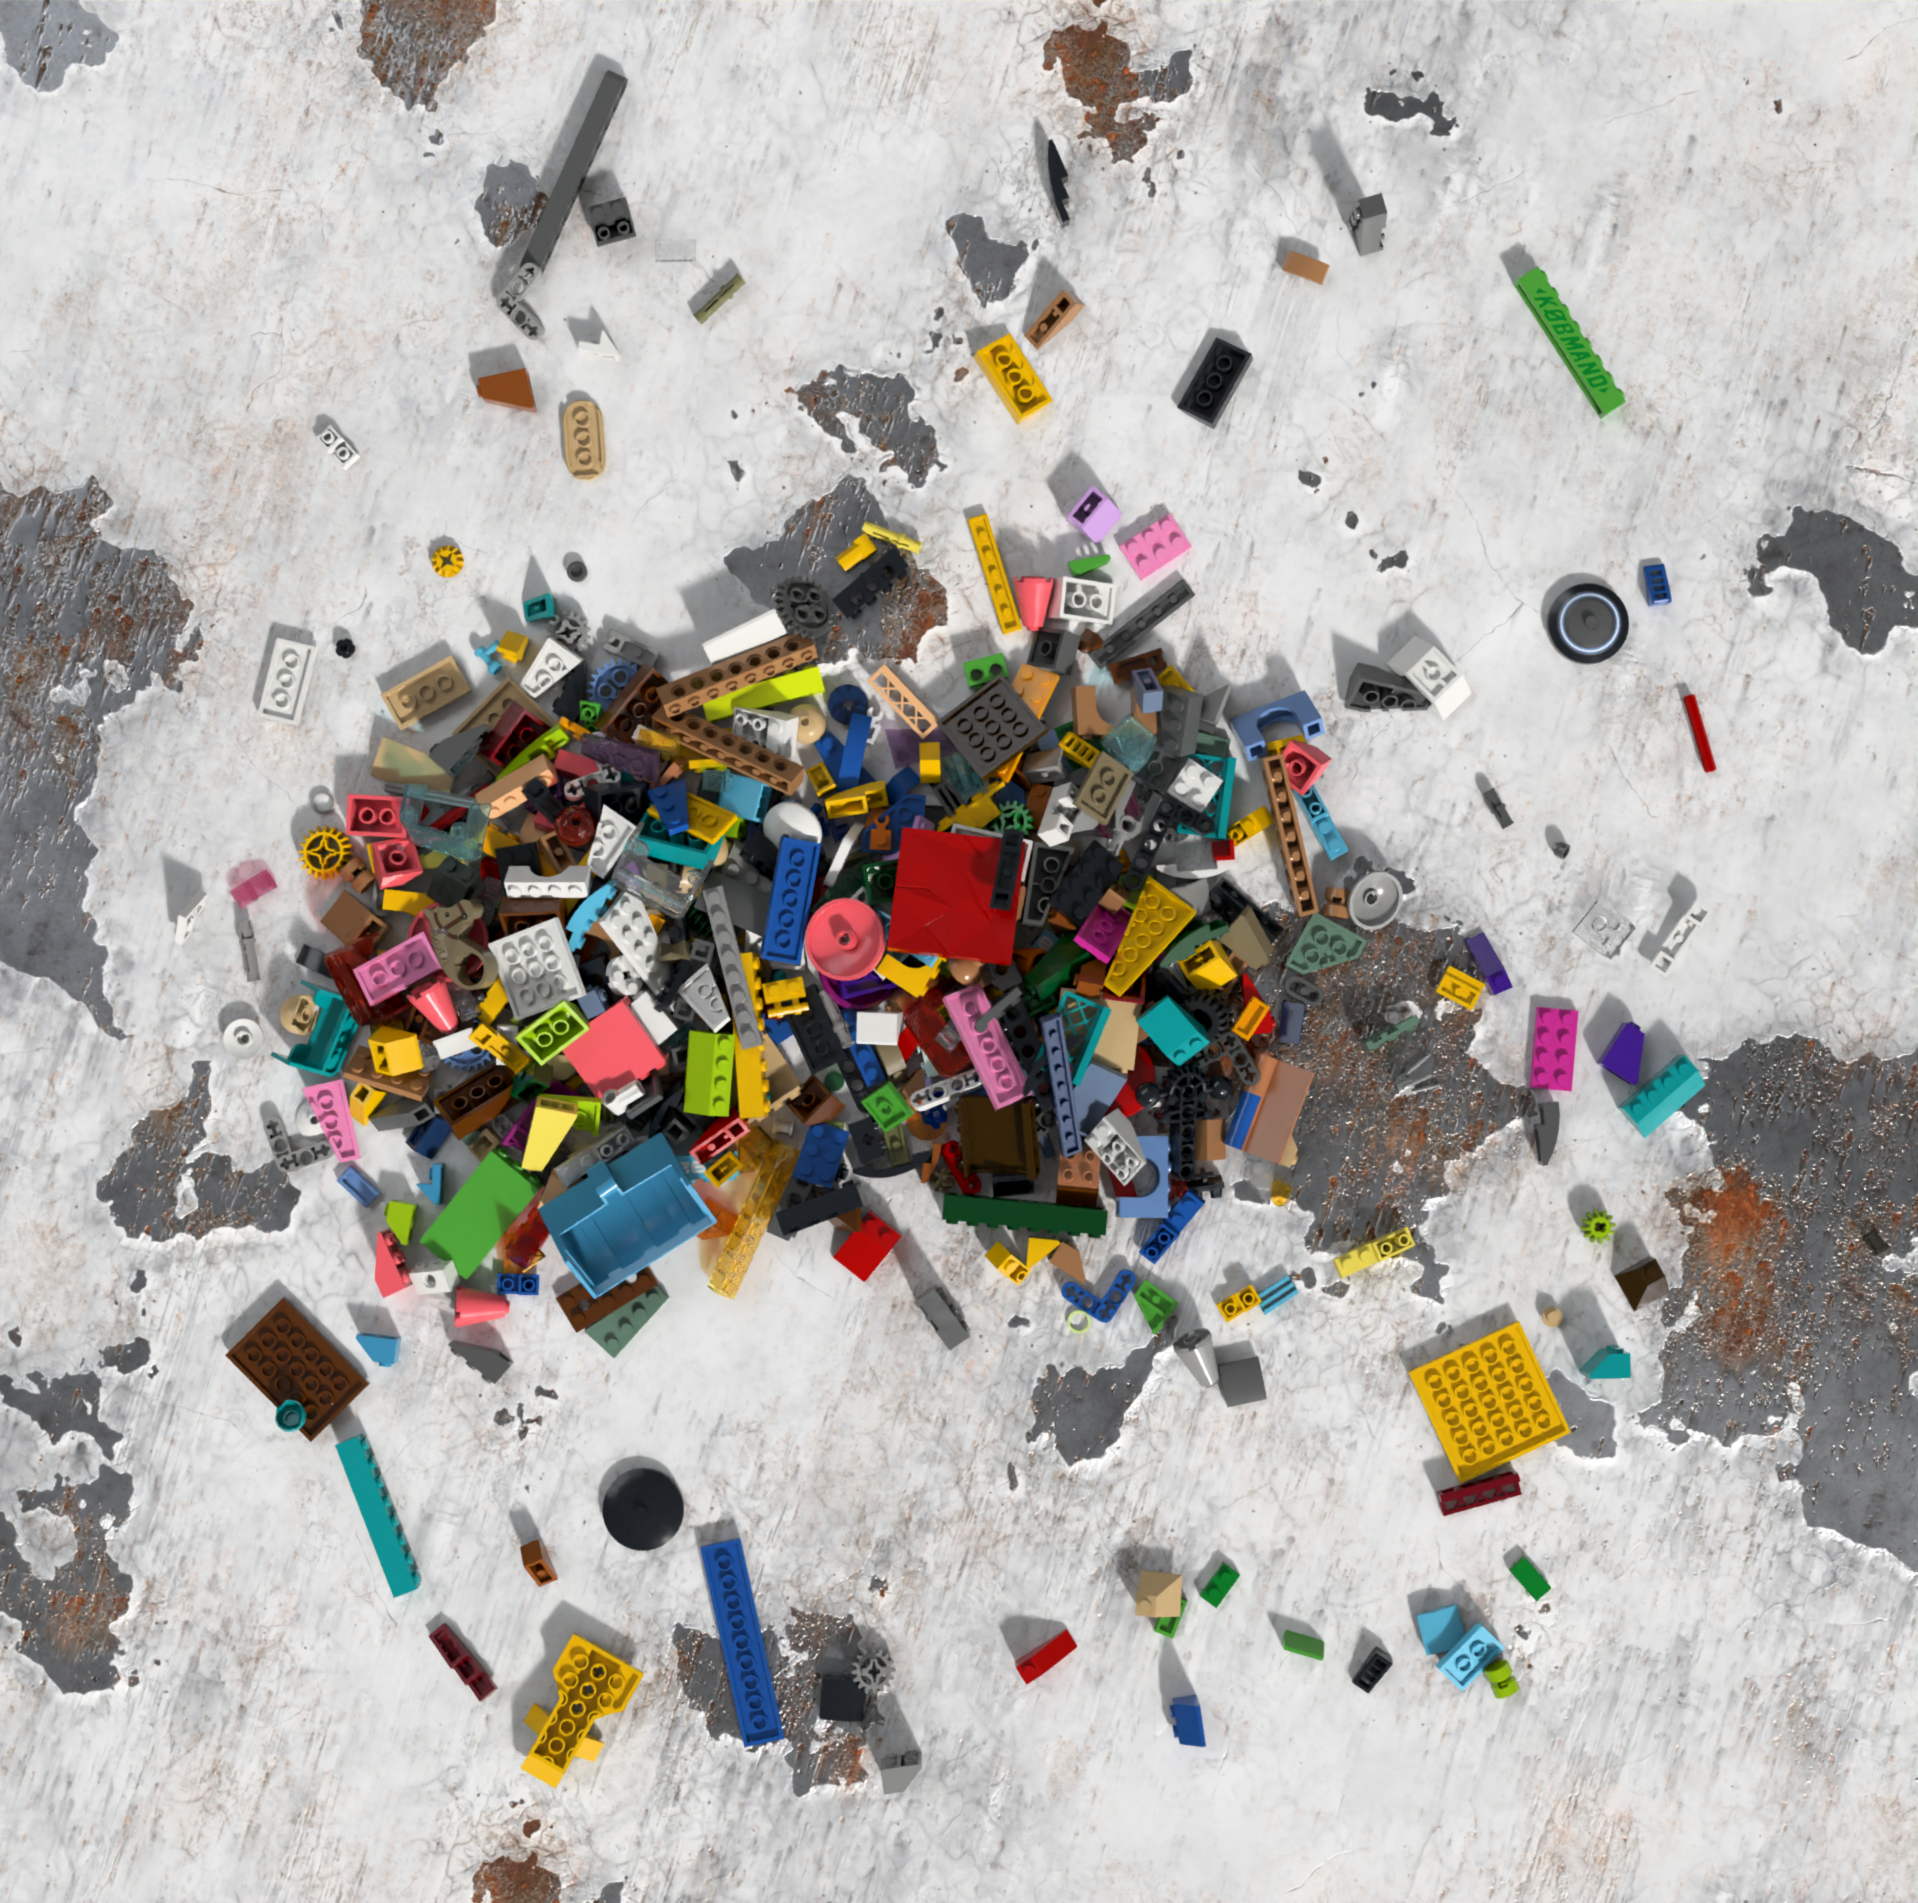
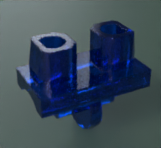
M824 806L823 809L828 823H825L823 817L817 818L823 836H830L827 829L830 828L835 843L840 842L841 838L845 837L849 831L848 825L845 823L836 827L834 819L837 818L828 819L827 809Z
M936 1091L934 1097H942L944 1091ZM943 1104L925 1111H917L918 1114L922 1115L923 1123L931 1125L935 1130L940 1129V1123L947 1121V1112L941 1109Z

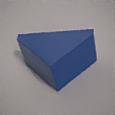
M909 766L893 776L886 785L888 803L891 806L905 794H909L921 782L920 777Z

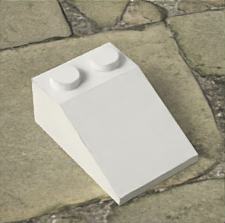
M1064 576L1054 577L1048 618L1112 625L1116 585Z

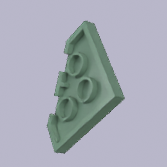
M1314 913L1310 916L1284 965L1300 974H1306L1354 960L1359 957L1368 940L1324 916Z

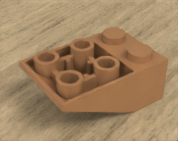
M346 890L343 891L320 921L347 947L363 959H369L393 928V926L376 915Z

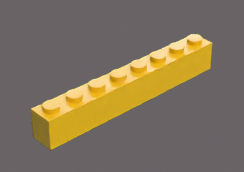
M740 953L762 1037L765 1023L764 1019L761 1018L760 1012L763 1009V1000L761 997L759 998V989L762 986L761 978L758 977L757 969L760 968L759 957H756V953ZM732 1011L740 1118L767 1117L768 1112L771 1111L770 1100H767L769 1081L765 1077V1071L768 1070L767 1059H764L766 1041L765 1038H762L763 1045L742 1050Z

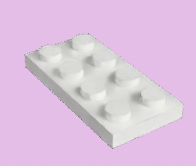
M281 638L276 639L257 716L299 726L318 650L317 647Z

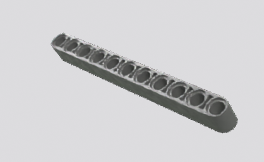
M610 70L605 73L522 258L520 269L526 263H537L541 267L543 274L624 94L628 78ZM529 268L530 274L534 276V268Z

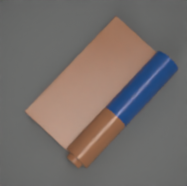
M1262 1050V1053L1257 1052L1254 1060L1261 1073V1079L1256 1085L1245 1084L1224 1144L1280 1165L1314 1073L1273 1058V1053ZM1250 1072L1247 1080L1254 1082L1255 1072Z

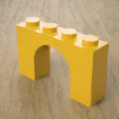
M384 889L382 909L406 912L416 917L424 908L436 902L427 897L425 893ZM378 950V951H377V956L381 955L382 953H384V952H386V951H385V950Z
M886 954L876 971L918 998L919 995L922 997L925 995L930 987L927 985L930 978H936L941 970L938 968L942 960L946 962L948 958L938 957L932 968L928 965L921 968H910L889 954Z

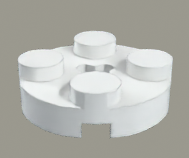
M620 955L609 961L606 968V976H609L610 983L608 985L610 989L619 996L636 994L642 987L643 979L624 955ZM623 972H626V974H627V979H625V980H624V974H623Z

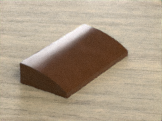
M644 663L594 726L624 752L628 753L635 744L632 736L638 724L648 728L652 723L653 714L662 706L655 688L669 682L652 666Z

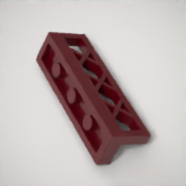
M1515 1470L1437 1491L1442 1515L1447 1516L1522 1495L1519 1486V1474ZM1514 1483L1516 1491L1507 1493L1501 1489L1503 1486ZM1496 1489L1495 1494L1491 1498H1486L1482 1495L1484 1491ZM1477 1495L1473 1503L1468 1504L1463 1501V1498L1466 1496ZM1457 1500L1454 1508L1446 1510L1445 1502Z

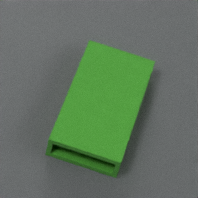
M497 1146L489 1152L419 1242L438 1258L444 1261L453 1260L457 1273L467 1280L475 1273L544 1185L538 1176L530 1174L527 1170L521 1168V1162L513 1160L505 1149Z

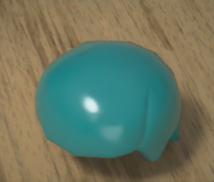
M284 1400V1403L276 1409L275 1421L277 1426L285 1432L299 1430L306 1421L307 1413L305 1407L296 1400Z

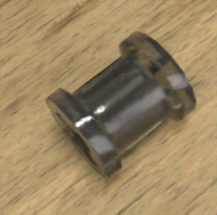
M1877 1229L1869 1231L1861 1238L1873 1250L1872 1254L1874 1256L1883 1253L1889 1248V1244L1882 1240Z

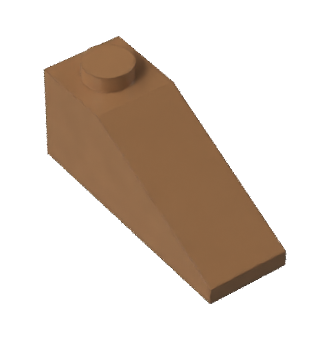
M1062 290L1024 336L1039 350L1066 327L1083 309L1085 304L1073 291Z

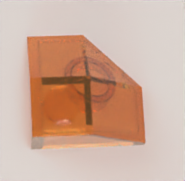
M710 1195L707 1196L704 1202L718 1222L696 1236L701 1240L731 1235L742 1217Z

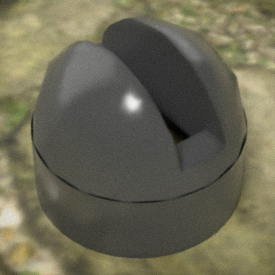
M1558 842L1555 844L1558 847L1553 849V853L1556 857L1564 860L1570 851V845Z

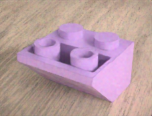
M1092 485L1067 515L1066 521L1097 546L1119 520L1122 513L1107 496Z

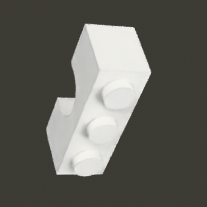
M1072 782L1052 789L1037 834L1050 847L1069 841L1074 825L1066 817L1071 812L1079 810V808L1072 804L1079 791Z

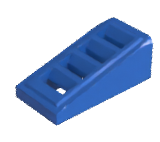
M1664 564L1644 566L1648 607L1670 604L1672 599ZM1650 571H1660V574L1650 575ZM1658 578L1661 579V582L1652 583L1651 580ZM1662 586V590H1654L1653 587ZM1663 594V597L1655 598V595Z

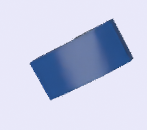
M497 1273L496 1293L539 1295V1274Z

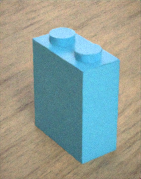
M724 772L716 805L737 814V817L763 823L773 788L752 778Z

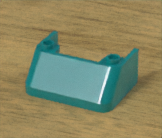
M301 980L300 984L315 991L313 1002L321 1007L322 1010L307 1045L302 1043L294 1045L289 1056L272 1052L271 1056L289 1066L333 1077L341 1069L364 1013V1005L356 999L329 988Z

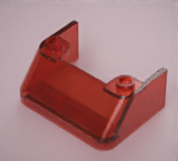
M378 931L357 938L324 955L325 965L352 1018L361 1027L388 1020L413 1006L411 1002L402 1004L398 994L375 1006H370L353 972V969L370 961L368 956L373 954L374 948L371 939L379 935Z
M954 977L927 991L903 1015L905 1025L938 1074L944 1078H951L973 1065L963 1042L957 1040L937 1010L944 1005L942 999L945 997V993L949 992L956 982Z

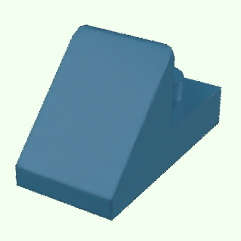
M434 1163L432 1168L430 1167L429 1179L432 1180V1183L416 1184L435 1205L444 1204L445 1163Z

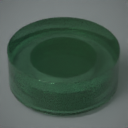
M837 1071L828 1073L824 1079L825 1087L832 1092L842 1089L845 1083L843 1075Z

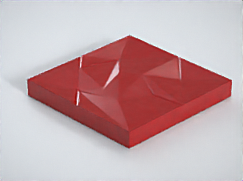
M903 827L887 951L1011 966L1026 842H1023L1017 881L1009 912L989 908L1002 839Z

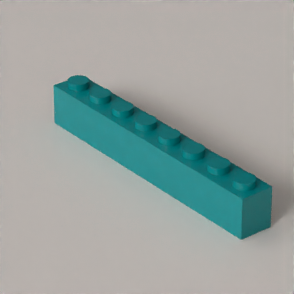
M363 1433L339 1442L335 1447L393 1597L396 1598L416 1590L421 1585V1575L414 1568V1557L411 1551L408 1552L405 1545L407 1544L406 1536L403 1532H400L398 1526L400 1524L399 1518L392 1511V1500L383 1488L385 1482L383 1477L378 1475L376 1469L378 1467L377 1461L370 1454V1443L367 1437H364Z

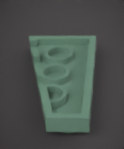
M656 1285L613 1311L584 1332L615 1358L667 1301L669 1296Z

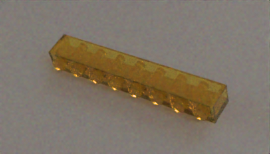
M775 1138L771 1143L707 1286L718 1295L732 1300L735 1299L800 1154V1150L788 1143Z

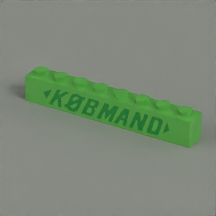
M1537 266L1518 278L1513 285L1597 415L1602 419L1626 402L1624 393L1620 388L1617 389L1613 383V376L1610 372H1606L1602 366V359L1599 355H1595L1591 349V342L1588 338H1584L1580 332V325L1573 321L1569 315L1568 307L1562 304L1558 298L1557 290L1551 287L1547 281L1546 273Z

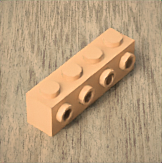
M544 754L533 759L476 793L475 797L479 811L490 822L501 817L506 812L527 801L521 791L534 777L538 778L547 788L559 782L555 766Z

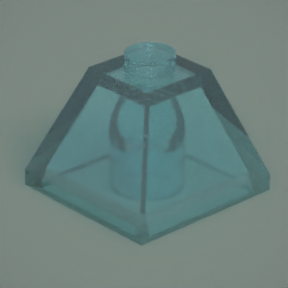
M1128 714L1100 743L1116 761L1132 771L1134 776L1149 761L1157 737Z

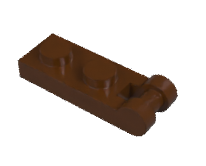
M1162 648L1108 665L1114 685L1131 680L1132 670L1151 668L1155 672L1167 668V662L1162 657V654H1164ZM1154 657L1156 664L1151 666L1149 659Z

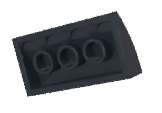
M1216 337L1177 408L1214 429L1252 363V354Z

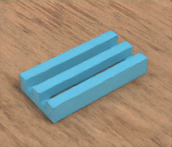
M1288 1275L1258 1294L1261 1299L1283 1283H1288V1285L1258 1304L1265 1315L1299 1293ZM1289 1289H1292L1291 1292H1289L1288 1294H1286L1285 1296H1283L1267 1308L1264 1307L1266 1304H1268L1284 1292L1288 1291Z

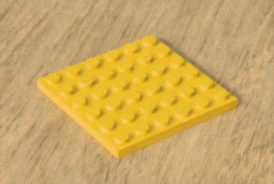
M1518 1320L1408 1371L1460 1484L1571 1433Z

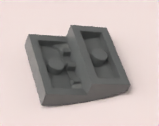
M1258 1356L1218 1365L1227 1408L1267 1399Z

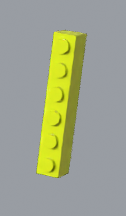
M812 664L802 667L803 670L799 672L789 670L783 672L781 677L775 678L774 675L764 679L762 682L754 683L704 703L703 708L707 722L715 723L733 718L734 707L765 709L824 693L826 691L820 669Z

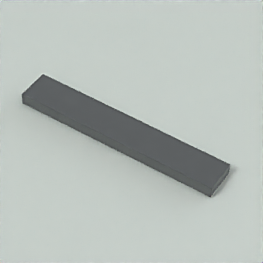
M1182 579L1103 641L1100 649L1089 652L1088 656L1101 670L1193 598L1195 593Z

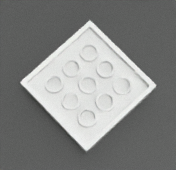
M559 917L488 944L490 952L497 960L498 973L516 1021L551 1009L563 999L572 1001L587 995Z

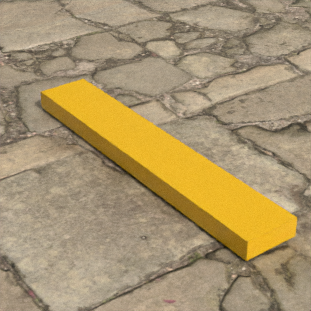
M987 513L969 518L967 521L1002 634L1006 635L1022 630Z

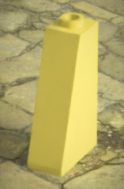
M537 1096L521 1168L530 1171H543L576 1120L578 1103Z

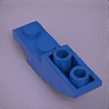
M1188 1189L1182 1198L1171 1208L1168 1218H1163L1139 1250V1253L1155 1265L1177 1239L1184 1227L1204 1205L1205 1200L1191 1189Z

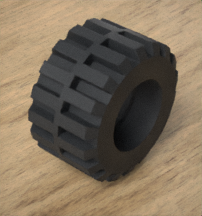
M1208 988L1198 989L1180 1005L1205 1027L1210 1043L1217 1041L1232 1024L1233 1014L1230 1012L1233 1009L1232 1006L1228 1005L1229 1000L1224 999L1222 993L1217 994L1214 989L1211 991ZM1198 1009L1207 1012L1211 1017L1212 1023L1203 1020Z

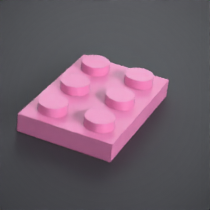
M1170 513L1119 546V549L1141 581L1192 548Z

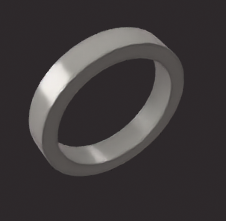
M316 792L311 798V807L317 813L326 814L333 809L334 799L328 792ZM319 794H327L331 799V805L326 811H318L314 806V799Z

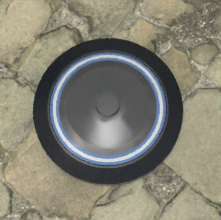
M1585 583L1567 589L1554 600L1547 616V633L1552 646L1565 659L1582 665L1597 664L1612 657L1624 644L1629 630V617L1622 600L1613 591L1598 584Z

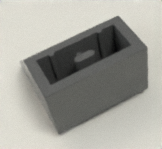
M626 197L586 207L597 247L637 237Z

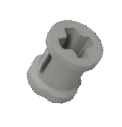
M774 1118L772 1135L776 1136L778 1134L793 1138L795 1120L788 1122Z

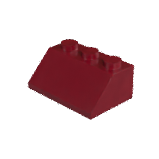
M513 701L478 751L505 769L526 747L550 730L551 727Z

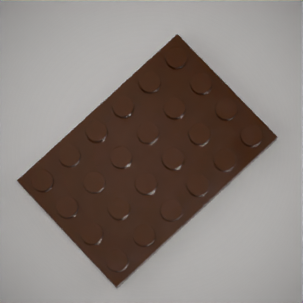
M286 1297L282 1298L225 1355L276 1407L281 1406L284 1400L287 1399L296 1400L305 1407L307 1417L305 1424L299 1431L310 1442L370 1384Z

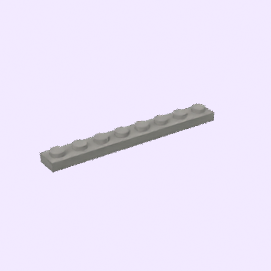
M721 885L703 890L742 1050L763 1045L724 886Z

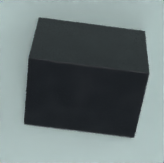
M992 1173L993 1197L1034 1194V1180H1028L1027 1174Z

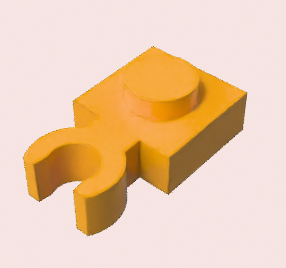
M563 716L560 718L558 724L563 729L570 731L575 740L583 743V741L588 743V739L592 734L590 731Z

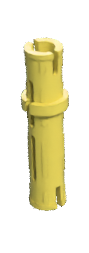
M867 520L862 529V533L894 544L898 549L904 548L916 554L920 552L923 542L907 537L905 533L899 534Z

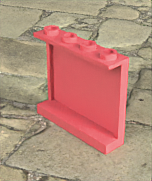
M627 995L611 1005L606 1012L589 1020L590 1030L562 1050L596 1098H602L603 1094L609 1089L617 1091L638 1078L642 1081L651 1074L649 1071L654 1068L659 1070L667 1064L666 1059L669 1057V1053L664 1055L629 1007L631 1000Z

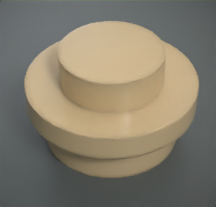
M1551 1306L1543 1311L1542 1320L1547 1326L1556 1327L1562 1322L1563 1315L1558 1308Z

